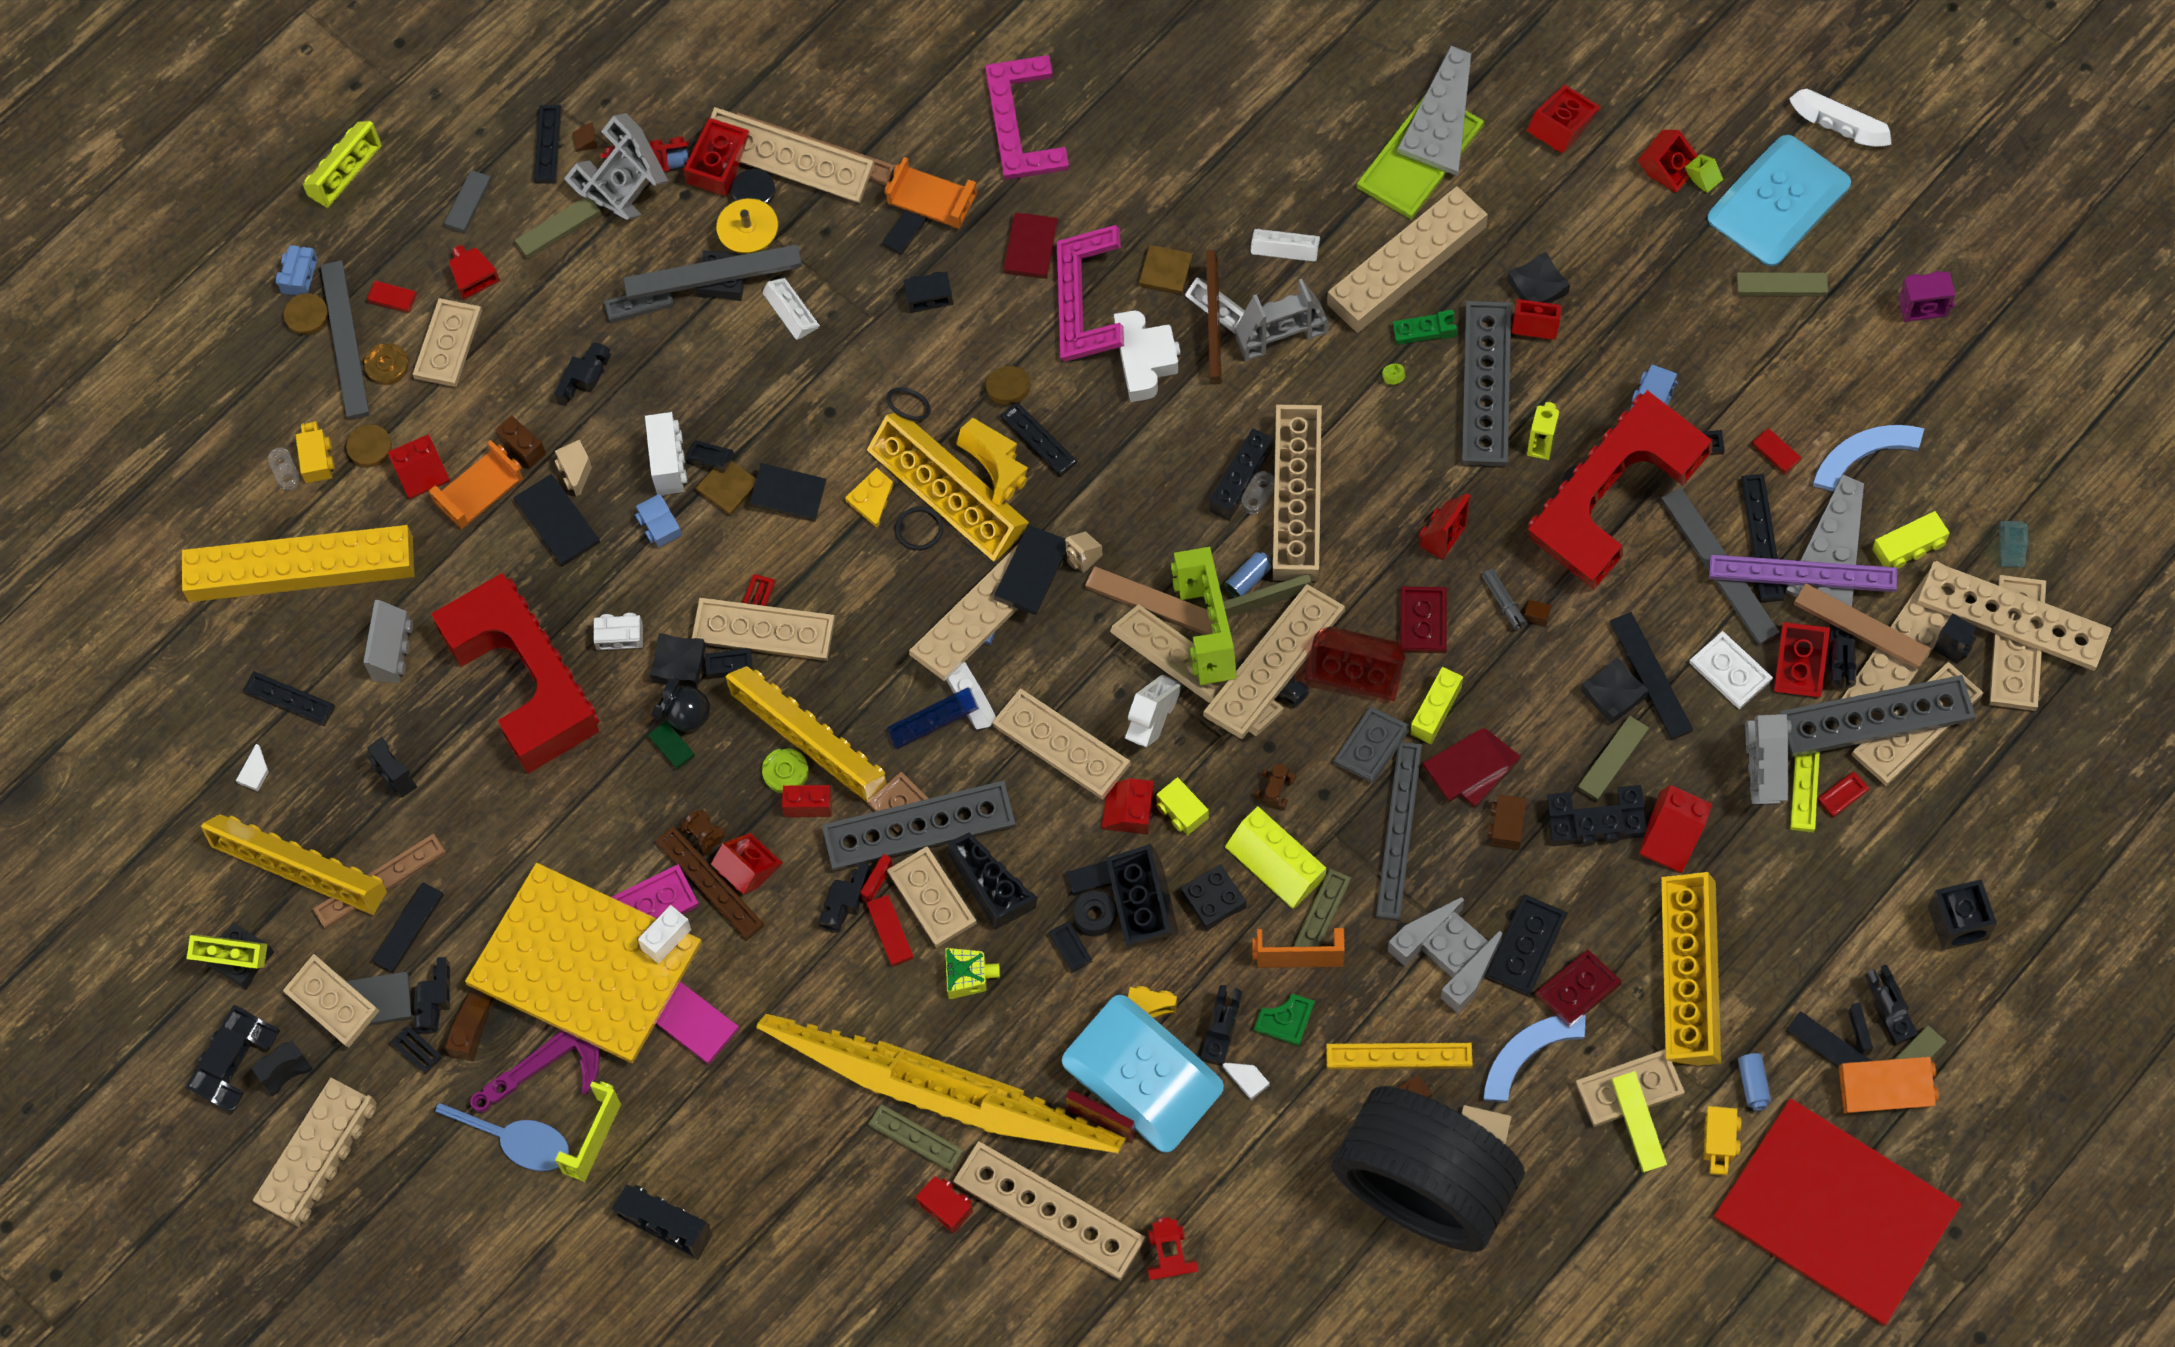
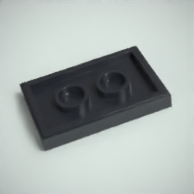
M761 463L751 496L750 506L816 522L827 479Z

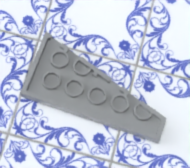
M1453 46L1450 47L1398 148V153L1456 176L1459 173L1471 53Z
M1842 475L1801 561L1856 565L1864 483ZM1789 585L1786 593L1797 598L1804 586ZM1812 586L1852 607L1854 589Z

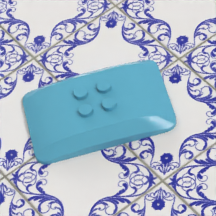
M1783 135L1748 168L1715 204L1708 214V222L1712 227L1763 264L1776 266L1849 190L1851 179L1845 172L1791 135Z
M1124 995L1114 996L1062 1056L1063 1067L1111 1110L1135 1122V1130L1157 1150L1164 1153L1171 1152L1177 1147L1221 1095L1224 1087L1220 1077L1160 1023Z

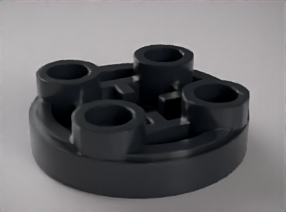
M749 169L735 177L732 182L731 192L734 201L756 199L770 206L775 196V184L767 172L760 169Z

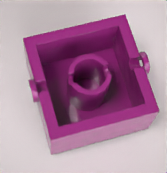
M1935 271L1931 274H1913L1905 277L1898 298L1904 322L1948 317L1950 309L1955 307V291L1950 271Z

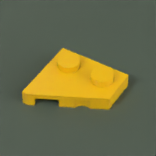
M876 468L845 497V500L877 528L880 524L882 512L887 505V498L893 488V481Z

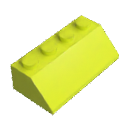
M371 121L357 122L353 128H350L340 143L333 147L332 152L326 159L319 163L318 168L313 174L306 178L303 186L307 196L328 208L382 145Z
M1256 807L1240 823L1225 846L1234 857L1292 909L1297 907L1326 878V867L1259 807Z

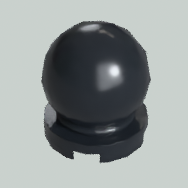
M671 676L661 694L665 698H661L658 705L656 704L651 717L660 721L662 716H666L669 724L677 730L685 732L698 730L709 718L710 703L707 696L697 688L690 686L680 687L678 685L680 680Z

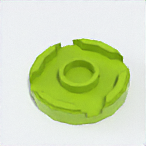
M793 748L774 750L766 757L762 766L765 783L777 793H783V785H804L808 779L809 769L807 761L800 752Z

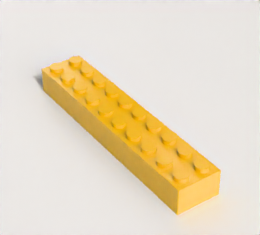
M408 525L182 550V591L189 602L414 577L413 536Z

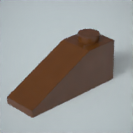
M470 990L448 1038L446 1050L450 1057L474 1062L493 997L481 991Z

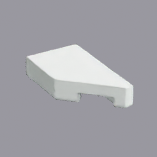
M255 745L236 779L238 784L257 792L269 773L259 745Z
M1223 1064V1069L1250 1100L1270 1086V1083L1254 1065Z

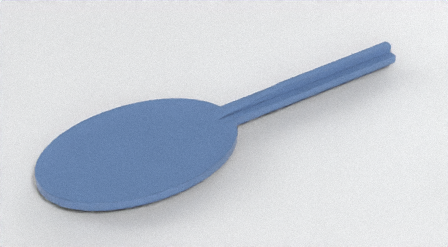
M441 1103L436 1107L435 1112L500 1137L504 1153L513 1162L526 1169L552 1171L559 1168L555 1161L559 1151L569 1155V1147L564 1137L557 1130L544 1123L521 1120L501 1128Z

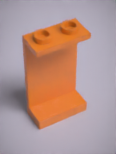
M904 157L901 164L896 165L892 182L889 181L887 183L885 194L887 195L888 204L960 229L977 195L976 182L968 180L964 187L909 167L908 158Z
M491 440L487 442L490 451L441 491L435 485L429 490L432 500L461 530L523 479L520 464L514 458L510 460L506 456V450L500 444L496 446Z
M1334 928L1332 947H1262V929H1257V937L1252 938L1253 960H1257L1258 968L1344 967V928Z
M1931 1057L1843 1063L1839 1065L1844 1114L1936 1106L1935 1101L1939 1099L1937 1086L1934 1087L1933 1077L1936 1076L1935 1063L1931 1062Z

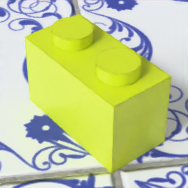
M1178 777L1156 794L1158 810L1163 815L1168 814L1172 819L1174 827L1179 832L1183 830L1187 836L1209 819V810Z

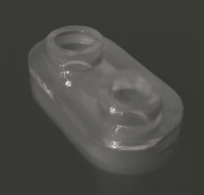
M284 448L272 450L268 455V462L278 485L284 490L294 489L299 484L300 477L289 452ZM280 460H284L283 463L278 464ZM292 478L291 481L285 482L286 479Z
M1258 472L1252 478L1242 496V508L1245 512L1257 514L1264 508L1275 487L1274 477L1270 473ZM1266 484L1267 487L1262 488L1259 485ZM1250 502L1257 503L1255 506L1249 505Z

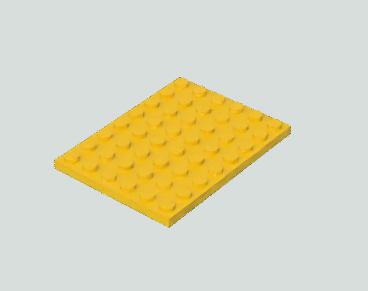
M536 863L465 982L466 985L633 1064L701 946L702 941L688 933L658 964L641 950L638 941L639 937L657 920L656 918Z

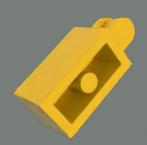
M317 421L301 424L302 433L296 434L301 475L305 483L331 479V470L335 469L333 457L329 456V450H332L330 437H326L322 429L319 430Z
M1707 1107L1705 1113L1703 1160L1710 1161V1174L1727 1176L1729 1162L1733 1163L1735 1156L1740 1154L1741 1143L1740 1140H1736L1737 1131H1741V1117H1737L1736 1108ZM1715 1161L1723 1162V1165H1716Z

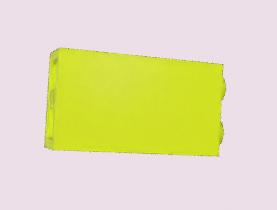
M592 1082L590 1085L597 1100L603 1103L578 1157L575 1158L559 1151L555 1159L563 1174L583 1182L586 1181L621 1106L613 1086L605 1082H600V1084Z

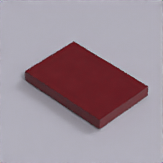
M1014 213L1003 269L1004 273L1047 279L1058 225L1057 217Z
M1401 586L1400 653H1446L1447 587Z
M1483 728L1425 761L1423 767L1447 801L1451 802L1508 768V763Z
M1486 728L1483 730L1508 763V768L1461 795L1474 808L1483 801L1521 759L1518 753Z
M1587 949L1536 992V997L1570 1028L1618 988L1622 981Z
M1069 1090L1066 1096L1069 1113L1086 1119L1095 1126H1101L1126 1138V1141L1133 1143L1136 1137L1135 1122Z

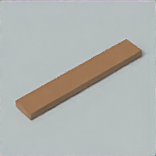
M1095 566L1085 584V589L1132 607H1136L1139 604L1155 616L1204 635L1212 634L1211 624L1214 622L1209 621L1208 611L1202 607Z
M1806 583L1794 602V605L1918 670L1931 649Z
M433 833L367 876L375 875L382 879L386 891L447 853ZM329 898L313 908L325 929L358 910L334 898Z

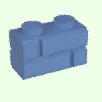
M292 245L288 247L287 253H284L282 256V271L278 272L276 276V284L283 294L297 296L308 293L318 260L315 250Z

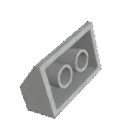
M375 600L363 663L373 681L400 683L401 675L405 674L406 664L404 657L409 652V641L407 640L408 634L412 633L413 620L410 619L407 611L381 600Z

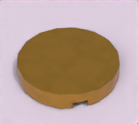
M299 294L292 298L284 309V320L291 331L299 335H312L320 331L328 320V308L324 300L315 294Z
M394 343L374 346L368 351L364 359V368L367 376L371 381L379 385L394 384L401 380L408 371L409 361L406 352Z
M1003 366L994 370L986 380L988 396L994 402L1003 405H1009V402L1015 401V403L1022 401L1030 392V378L1027 372L1015 366Z
M367 424L358 427L350 434L347 439L346 448L349 457L355 464L361 467L378 466L389 457L387 452L391 451L392 443L389 434L384 428L378 425Z

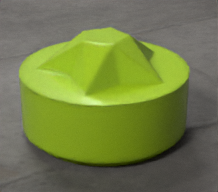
M1400 364L1387 365L1382 371L1384 382L1391 385L1402 382L1406 376L1404 367Z

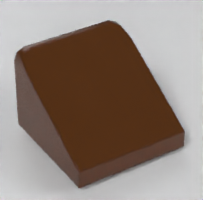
M592 122L573 132L576 152L597 148Z
M1529 600L1524 619L1529 623L1546 627L1551 605Z

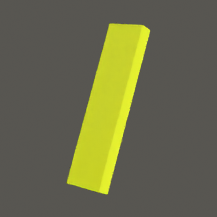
M1820 752L1795 756L1790 830L1815 831Z
M1636 1072L1612 1078L1611 1081L1642 1173L1667 1165Z

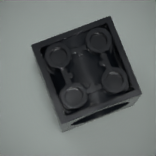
M1982 879L1935 890L1928 905L1942 950L1989 940L1997 924Z

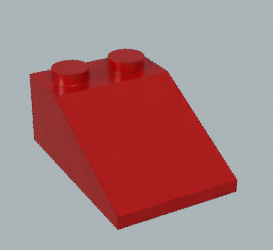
M1564 84L1535 111L1527 131L1535 138L1550 145L1554 150L1564 153L1574 144L1598 113L1601 106Z
M709 118L683 169L686 184L727 196L736 177L750 133L749 130Z
M1466 493L1443 504L1441 509L1437 508L1431 517L1432 522L1429 526L1425 525L1419 534L1421 548L1442 560L1445 559L1467 526L1471 495Z
M1783 621L1774 692L1821 697L1830 627Z
M1672 785L1661 790L1658 794L1639 855L1681 874L1706 825L1712 804Z

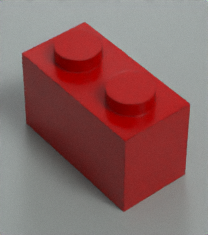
M1517 299L1512 318V334L1556 340L1561 320V305Z
M783 785L782 809L784 816L832 817V792L830 785Z
M934 1176L916 1196L917 1204L955 1234L973 1213L972 1206L970 1205L972 1202L963 1193L958 1195L952 1190L954 1188L953 1185L945 1178L940 1180Z

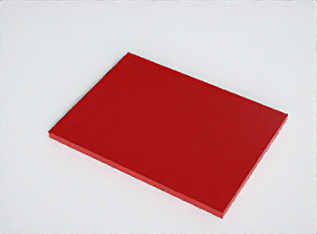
M1790 1098L1714 1215V1219L1881 1325L1886 1326L1961 1204Z

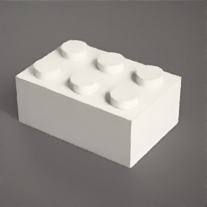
M672 412L645 416L651 476L657 495L684 492L687 474L683 464L685 463V456L681 445L683 437L679 421L674 420Z

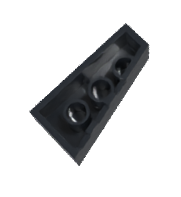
M970 832L949 842L948 856L995 930L1036 909L1038 897L1033 892L1030 893L1017 877L1015 878L1009 873L1006 867L1001 862H998L991 855V852Z
M626 1184L612 1207L615 1216L697 1260L713 1236L710 1225L706 1221L689 1214L679 1207L668 1204L666 1200L659 1196L653 1197L647 1194V1191L638 1185L632 1187Z

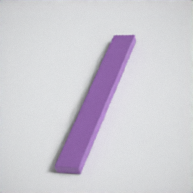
M1710 555L1709 579L1804 586L1806 583L1815 587L1896 592L1897 568Z

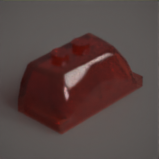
M1329 626L1321 629L1314 636L1304 680L1395 701L1405 661L1404 650L1395 641Z

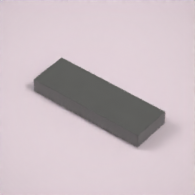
M473 170L470 171L444 223L446 228L466 233L492 181L491 176Z
M671 292L628 300L627 295L604 301L610 323L674 306Z

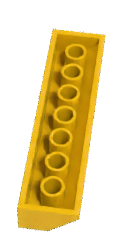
M896 413L886 415L867 451L993 562L997 561L1020 539L1029 522L1008 503L1003 502L1000 506L993 503L994 491L915 422L900 417Z
M746 666L727 674V684L734 698L866 803L887 784L885 772L878 765L872 766L867 762V757L860 751H853L850 748V744L844 738L840 737L838 739L833 735L832 729L824 723L822 725L816 721V717L810 711L806 710L804 712L798 707L799 704L792 697L786 698L781 694V689L774 683L769 684L764 680L765 677L758 670L752 671Z
M219 814L204 822L201 826L212 848L330 898H334L349 906L351 905L368 914H375L387 893L383 880L375 875L369 877L356 867L351 866L348 868L343 866L340 861L334 858L326 859L315 850L310 849L307 851L294 841H289V843L283 841L278 835L271 832L269 834L264 833L253 824L245 825L234 816L226 817Z
M1708 872L1661 877L1666 1060L1695 1066L1721 1064L1716 881Z

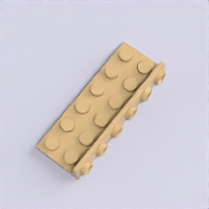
M330 1077L252 1201L297 1227H300L302 1222H306L311 1214V1207L315 1201L317 1202L321 1199L324 1193L323 1188L328 1180L331 1181L335 1177L340 1161L348 1156L350 1145L354 1139L360 1137L367 1118L370 1119L375 1113L377 1103L373 1097L365 1096Z

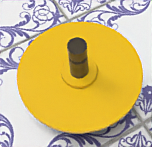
M741 199L731 203L721 212L717 220V234L720 241L728 249L739 254L764 251L773 241L778 230V220L774 210L768 204L756 199Z

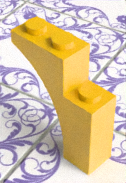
M974 418L961 427L956 445L976 457L989 472L994 484L992 502L1000 506L1006 500L1009 501L1015 491L1021 490L1027 482L1025 476L1028 467L1015 460L1017 456L1015 453L1017 443Z
M1144 986L1130 987L1128 998L1152 1018L1176 1013L1177 996H1174L1173 993L1169 991L1153 992Z

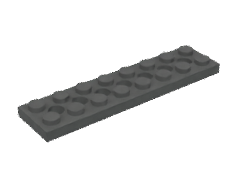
M1466 301L1462 465H1508L1511 302ZM1484 320H1491L1494 325L1492 327H1485L1482 322ZM1488 339L1494 344L1491 347H1485L1481 342ZM1489 359L1493 362V365L1485 367L1481 362ZM1484 379H1489L1493 384L1485 387L1480 382ZM1488 399L1493 404L1489 407H1484L1480 404V401ZM1483 419H1488L1492 422V425L1483 427L1479 422ZM1487 439L1492 444L1489 447H1482L1479 442Z
M1963 675L1783 710L1779 713V715L1787 714V720L1791 721V734H1788V747L1791 757L1970 722L1976 718ZM1941 698H1948L1951 700L1952 705L1944 707L1940 704L1939 700ZM1924 702L1929 706V710L1920 711L1916 704ZM1894 708H1904L1906 710V715H1896L1894 712ZM1878 711L1882 713L1884 718L1879 721L1874 720L1871 717V713ZM1850 716H1857L1861 723L1852 725L1848 718ZM1829 720L1835 721L1838 728L1834 730L1828 729L1825 722ZM1811 725L1815 732L1813 734H1806L1802 727Z
M1004 781L822 825L833 871L857 866L860 862L869 863L880 860L883 854L893 857L918 851L925 847L930 848L947 844L968 832L975 837L1016 827ZM991 804L994 807L993 812L988 815L983 814L980 810L982 805ZM962 809H967L971 812V816L967 820H961L958 817V812ZM938 815H945L948 818V822L940 826L935 823V818ZM917 820H921L926 826L922 831H915L912 828V824ZM893 826H899L903 832L900 836L893 837L890 835L889 830ZM875 831L879 833V840L869 842L866 839L869 832ZM848 837H853L857 840V844L852 848H847L843 844L844 840Z

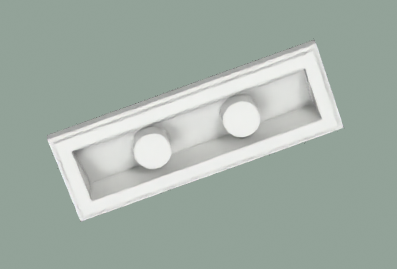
M1254 229L1251 254L1316 261L1320 237Z
M1197 277L1185 296L1208 313L1207 281ZM1219 291L1220 323L1236 334V327L1245 311Z
M785 278L767 282L763 295L795 339H801L819 328L820 325Z

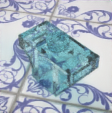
M2000 521L2001 566L2024 567L2026 564V551L2029 545L2028 524H2024L2023 521Z

